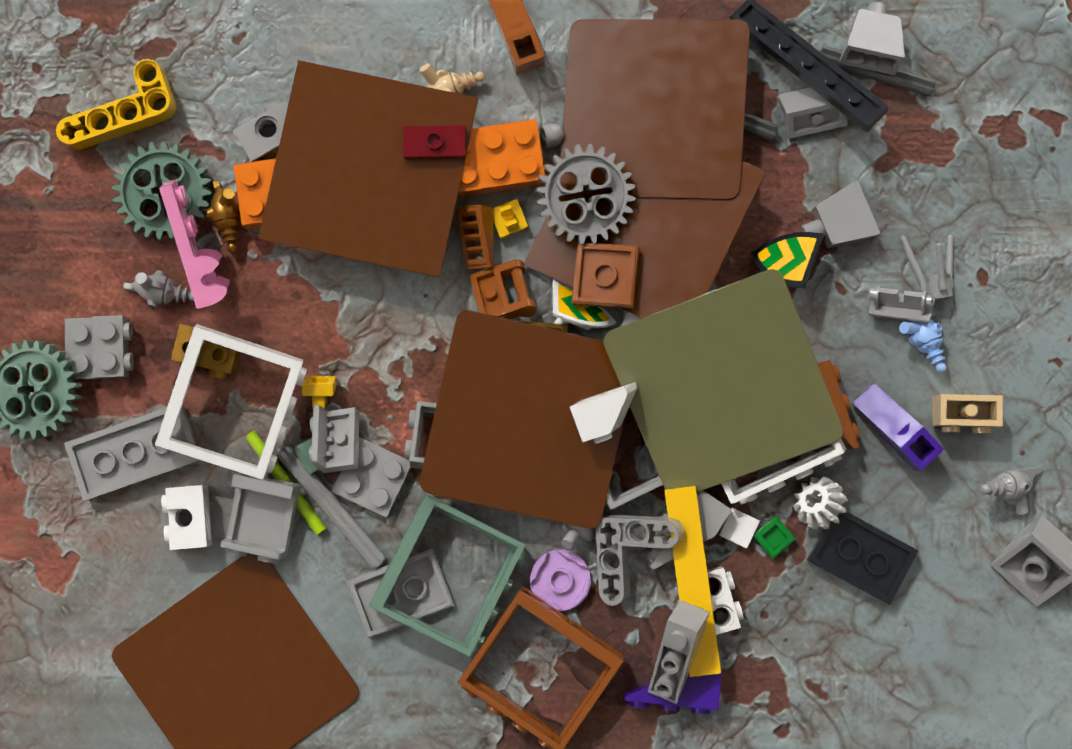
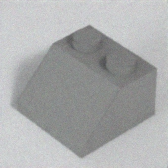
M1040 515L1016 535L993 561L991 566L1038 607L1072 582V541L1043 515Z

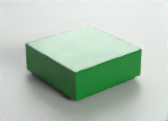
M777 516L772 517L753 534L754 539L771 559H774L796 540Z

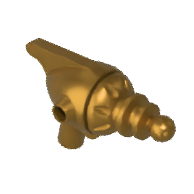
M215 180L212 181L214 195L210 208L206 210V217L211 219L217 229L222 230L223 233L220 234V237H225L223 243H228L227 250L234 253L237 251V245L234 241L238 240V237H235L238 234L235 227L240 222L239 204L234 200L235 192L231 188H221L219 181Z

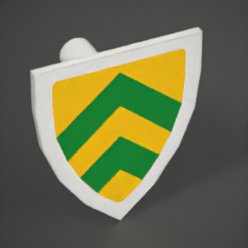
M553 279V316L557 317L554 324L570 323L589 331L591 328H606L617 323L603 307L573 305L571 303L573 287Z

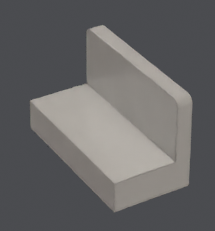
M811 87L778 95L779 103L784 111L785 129L789 139L848 126L847 116Z

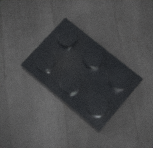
M849 512L839 513L837 516L839 523L831 521L829 529H822L807 561L890 605L919 550Z

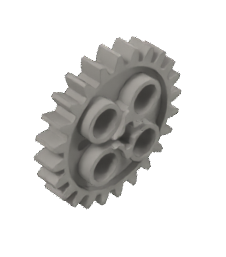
M578 144L574 148L573 155L565 148L563 150V160L559 156L554 155L552 159L555 166L544 165V169L549 175L538 176V179L545 185L535 189V192L543 194V199L538 200L536 205H545L546 208L539 215L540 217L549 215L551 218L546 225L547 228L555 224L558 226L555 233L556 236L561 235L564 231L567 232V242H571L574 236H577L578 243L584 244L588 236L589 241L596 244L598 234L604 241L608 240L607 230L614 234L619 233L616 223L627 224L626 219L622 216L623 213H633V210L626 206V204L636 200L635 197L628 195V190L635 188V185L626 184L625 181L632 174L631 172L622 174L620 171L625 165L624 161L616 165L613 163L616 156L615 153H612L607 158L604 157L605 147H601L597 153H594L592 144H589L585 152H582ZM593 169H600L604 172L605 181L602 185H596L592 182L591 172ZM563 174H570L574 177L575 186L572 190H566L561 186L560 179ZM583 186H585L586 191L603 188L612 189L610 194L596 195L588 198V203H586L584 198L559 201V196L577 194L583 191ZM599 199H605L610 204V211L606 216L600 215L596 210V203ZM569 204H575L580 209V217L577 221L569 220L565 214Z

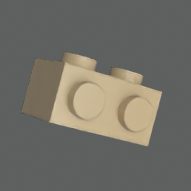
M1003 395L932 396V426L941 427V432L960 433V427H972V433H991V428L1003 427Z

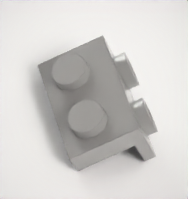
M320 405L313 407V417L310 419L312 445L309 447V458L323 473L358 469L360 412L355 407L326 411Z

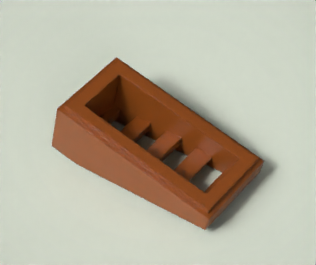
M485 205L456 207V218L465 270L494 268L493 207ZM473 216H476L477 221H473ZM478 228L479 233L474 234V229ZM481 241V246L474 247V242ZM483 253V258L474 259V254Z

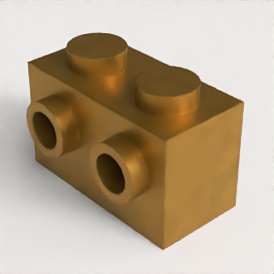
M183 324L179 325L171 360L179 362L178 368H181L194 327ZM205 340L194 372L197 371V367L209 369V376L226 379L227 374L236 376L242 352Z

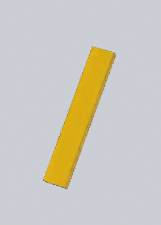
M696 486L666 489L665 497L668 517L680 521L684 528V538L680 543L672 547L679 600L710 612L689 674L690 677L720 674L721 665Z

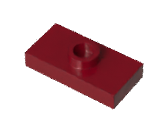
M465 125L403 126L404 159L466 158Z

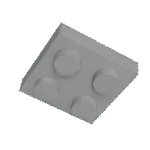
M359 437L358 469L341 471L331 492L388 518L411 469L409 460Z

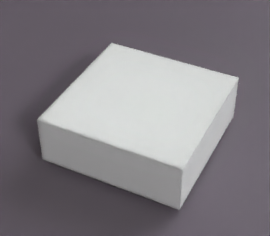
M731 507L732 511L723 523L718 535L747 548L760 521Z

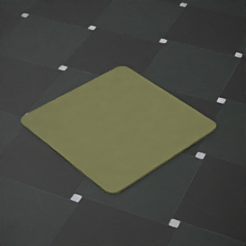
M769 269L620 326L607 332L604 337V347L621 387L636 382L637 390L630 408L665 490L696 486V490L699 492L834 443L842 437V424L784 277L777 270Z

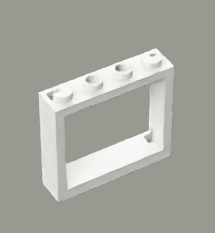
M196 324L155 445L263 480L266 472L272 473L277 456L272 455L275 443L282 444L287 430V427L282 425L285 414L292 415L297 398L292 397L295 385L302 386L307 371L306 368L302 367L303 359ZM205 340L290 368L258 466L172 438Z
M840 438L838 441L831 443V446L744 486L738 487L735 479L721 484L730 503L733 504L740 501L742 505L757 499L756 493L766 488L769 493L786 485L784 480L795 476L799 480L814 472L812 467L821 463H824L825 467L834 464V462L842 459L841 454L845 453L846 448Z

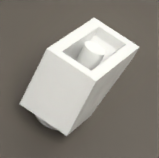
M636 382L580 400L570 406L582 442L594 439L596 444L613 437L612 432L621 426L637 390Z

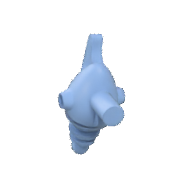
M930 319V323L917 321L902 322L899 330L902 334L911 335L909 337L910 344L918 348V351L927 353L928 356L926 358L932 360L930 362L931 365L936 364V370L939 373L945 372L947 367L942 362L945 357L941 356L944 351L939 349L943 342V338H940L942 337L941 324L935 323L932 319Z

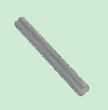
M287 446L281 450L278 458L369 565L376 569L386 560L385 555L315 473L308 474L293 448Z

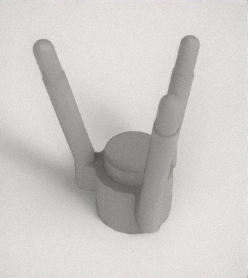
M902 235L900 240L919 282L920 291L922 293L924 291L928 292V295H933L935 299L953 296V236L949 235L947 237L946 273L942 244L937 243L936 259L938 274L928 275L929 282H926L906 237Z

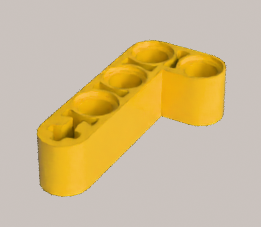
M143 59L139 61L133 70L139 93L62 119L56 127L58 139L71 149L81 150L172 118L176 112V102L164 70L153 60ZM150 70H156L157 74L154 80L145 82V74ZM159 98H165L166 105L164 108L154 110L155 101ZM137 108L135 118L125 120L127 110ZM101 118H108L106 128L97 130V122ZM75 128L78 131L74 133L75 138L71 139L69 136L73 135L72 130Z

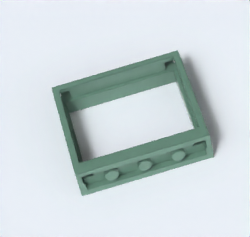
M425 494L369 603V607L470 657L473 651L478 652L484 642L485 636L482 635L486 623L492 625L498 614L499 608L495 605L500 595L506 597L512 586L513 580L509 579L514 567L520 569L524 562L523 560L527 552L523 551L526 544ZM432 509L510 548L464 642L385 603Z

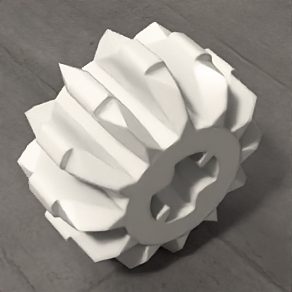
M811 477L810 485L801 483L802 493L794 494L796 499L799 500L793 505L795 511L799 513L797 517L804 524L807 523L812 529H818L819 527L829 529L831 521L839 523L837 517L839 513H847L845 508L841 506L848 501L846 496L842 494V487L837 483H833L828 477H822L821 480L817 477Z

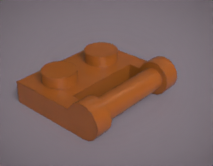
M511 260L494 266V268H488L470 275L480 313L511 320L520 316L531 317L537 312L535 301L530 298L524 278L525 267L522 260ZM507 277L512 278L518 301L512 304L509 302L503 280Z

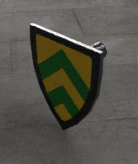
M794 232L782 235L766 242L753 251L751 255L762 272L769 269L777 270L783 275L787 286L805 289L807 282L813 277L812 268L824 234Z

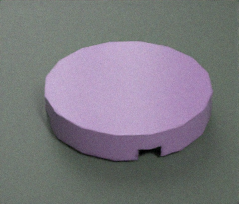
M564 549L552 550L542 555L533 565L530 574L531 590L535 595L557 610H569L580 605L588 595L591 585L590 571L585 561L576 553Z

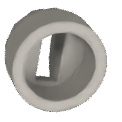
M549 123L540 126V136L544 148H553L562 142L564 131L559 125Z

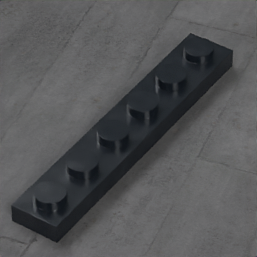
M746 0L730 16V20L745 21L750 29V39L866 132L887 113L889 108L887 104L755 0Z

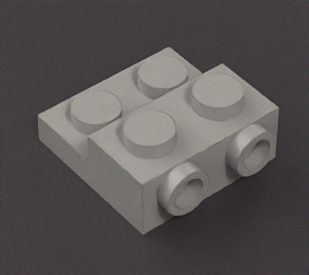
M118 315L65 319V360H73L74 363L69 368L70 371H79L80 373L73 380L129 378V371H132L134 367V358L132 352L129 353V340L133 339V326L131 322H128V317Z

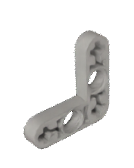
M611 515L601 520L599 525L596 526L599 594L603 602L611 606L618 605L630 595L628 546L671 548L680 543L684 538V528L680 521L670 517ZM636 523L643 525L646 529V537L643 540L638 539L634 534L633 528ZM611 525V528L616 529L617 533L612 535V532L607 531V526ZM667 527L670 532L674 533V536L671 538L667 534L655 536L656 531H661ZM612 542L613 546L608 547L607 544ZM609 552L615 553L620 561L618 568H613L608 564L607 555ZM619 574V577L615 578V576H611ZM614 585V588L619 590L620 594L615 595V592L610 591V587Z

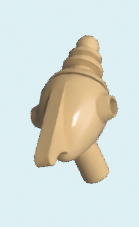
M429 63L420 68V72L429 83L426 87L463 94L465 88L470 90L471 85L475 87L476 81L482 82L485 79V75L481 71L475 75L472 72L466 75L464 72L462 76H459L453 72L449 74V72L443 69L436 73Z

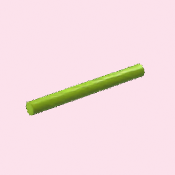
M254 430L246 435L245 438L261 458L265 443ZM276 460L271 474L275 479L292 482ZM299 492L296 508L314 533L319 535L327 528L301 492Z

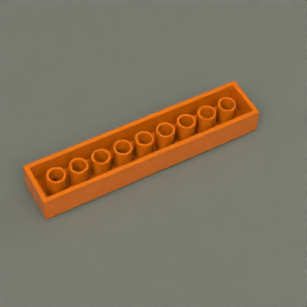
M537 119L473 128L457 199L544 186L545 184L538 179V176L545 175ZM276 158L233 165L241 223L247 230L261 229Z

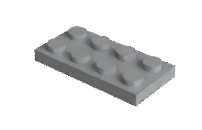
M183 405L172 438L197 446ZM167 407L64 443L83 501L100 497L202 461L155 445Z

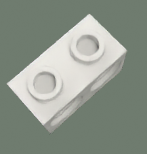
M721 566L709 569L708 577L717 578L720 584L719 590L715 594H711L713 612L720 607L725 608L728 612V618L724 623L715 624L716 635L741 628L739 620L744 619L739 601L734 602L730 590L735 589L731 572H725L724 567Z

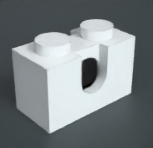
M208 485L165 488L166 495H162L161 504L163 513H168L169 525L164 526V540L166 544H169L170 550L213 546ZM183 509L189 510L192 514V521L188 526L182 525L179 521V514Z

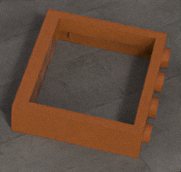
M522 586L459 678L458 683L462 685L461 688L468 692V696L472 698H477L478 696L487 702L486 706L490 711L498 716L504 714L512 719L513 726L525 734L531 732L538 737L539 744L544 748L547 746L549 749H564L623 663L624 655ZM520 606L607 664L560 733L474 674Z

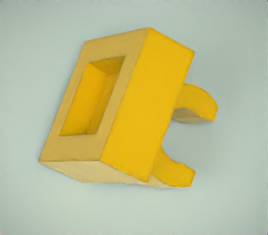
M518 199L493 208V222L500 240L528 229V224Z
M336 376L305 377L302 383V396H312V409L314 406L319 405L325 409L327 396H333L337 388Z

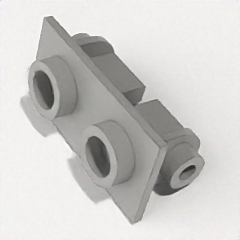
M877 286V288H871L869 300L872 301L868 315L930 323L935 298L933 295H928L926 291L923 293L904 291V294H901L897 289Z

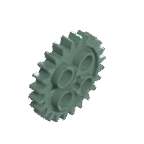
M162 141L160 149H157L155 144L150 142L148 152L139 146L138 157L128 153L127 156L131 163L129 165L125 163L119 164L124 173L114 174V177L121 181L120 185L112 186V190L120 193V196L112 200L116 204L123 205L117 210V214H128L124 221L126 225L129 226L136 222L134 232L140 233L145 228V237L148 239L156 232L157 239L163 241L165 233H168L169 237L175 240L169 218L165 216L163 199L156 194V192L160 191V183L155 166L160 165L162 184L171 181L167 177L168 170L171 167H181L182 173L177 182L178 186L184 185L189 200L185 207L188 216L193 215L194 219L198 217L205 220L206 218L200 211L201 208H210L211 206L204 201V198L213 196L211 191L205 189L206 186L212 184V180L202 178L208 170L206 167L196 168L201 160L198 156L189 160L191 151L188 148L180 154V146L177 143L169 150L168 144L165 141ZM144 172H149L151 174V182L145 187H140L138 185V177ZM149 202H156L158 205L157 213L151 217L145 216V205Z
M24 340L23 345L21 343H12V350L2 349L4 358L0 357V419H2L0 428L10 427L9 435H19L20 433L21 439H29L30 437L32 439H42V435L44 437L53 436V430L62 431L64 429L62 422L72 421L68 412L78 411V408L72 404L73 400L82 399V396L74 393L75 389L82 387L81 383L74 382L73 378L80 374L79 371H70L69 369L74 361H63L66 352L56 351L55 344L45 345V341L36 340L34 343L33 340ZM45 366L48 368L49 372L46 380L43 377V369ZM16 370L20 373L18 382H16L14 377ZM47 397H49L51 400V407L49 410L46 408L45 405ZM19 400L22 402L23 405L21 413L18 411L17 403Z

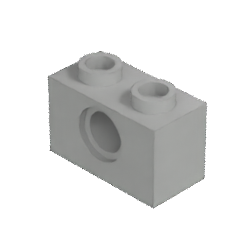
M286 100L283 102L275 101L264 108L265 112L255 118L254 116L244 118L238 123L239 127L233 130L251 162L269 160L277 155L288 108ZM275 125L277 129L272 137L266 138L262 136V131L266 126Z

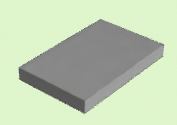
M433 548L408 557L385 602L418 620L454 606ZM389 565L346 581L368 639L405 625L369 607V603Z

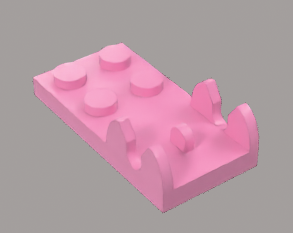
M177 179L165 182L159 189L196 308L200 309L213 305L224 298L230 283L229 278L216 276L214 271L220 264L219 260L222 254L215 249L206 248L198 250L195 241L198 229L194 216H188L185 207L189 200L184 185L178 186Z

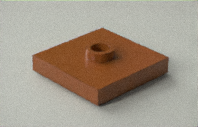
M577 243L571 303L583 306L634 309L640 248L630 245Z

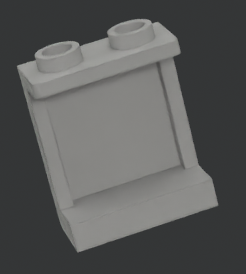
M240 472L233 474L231 486L236 487L227 536L226 539L221 540L220 547L228 548V553L232 555L247 556V553L258 555V560L276 563V560L286 557L288 553L301 484L265 476L261 480Z

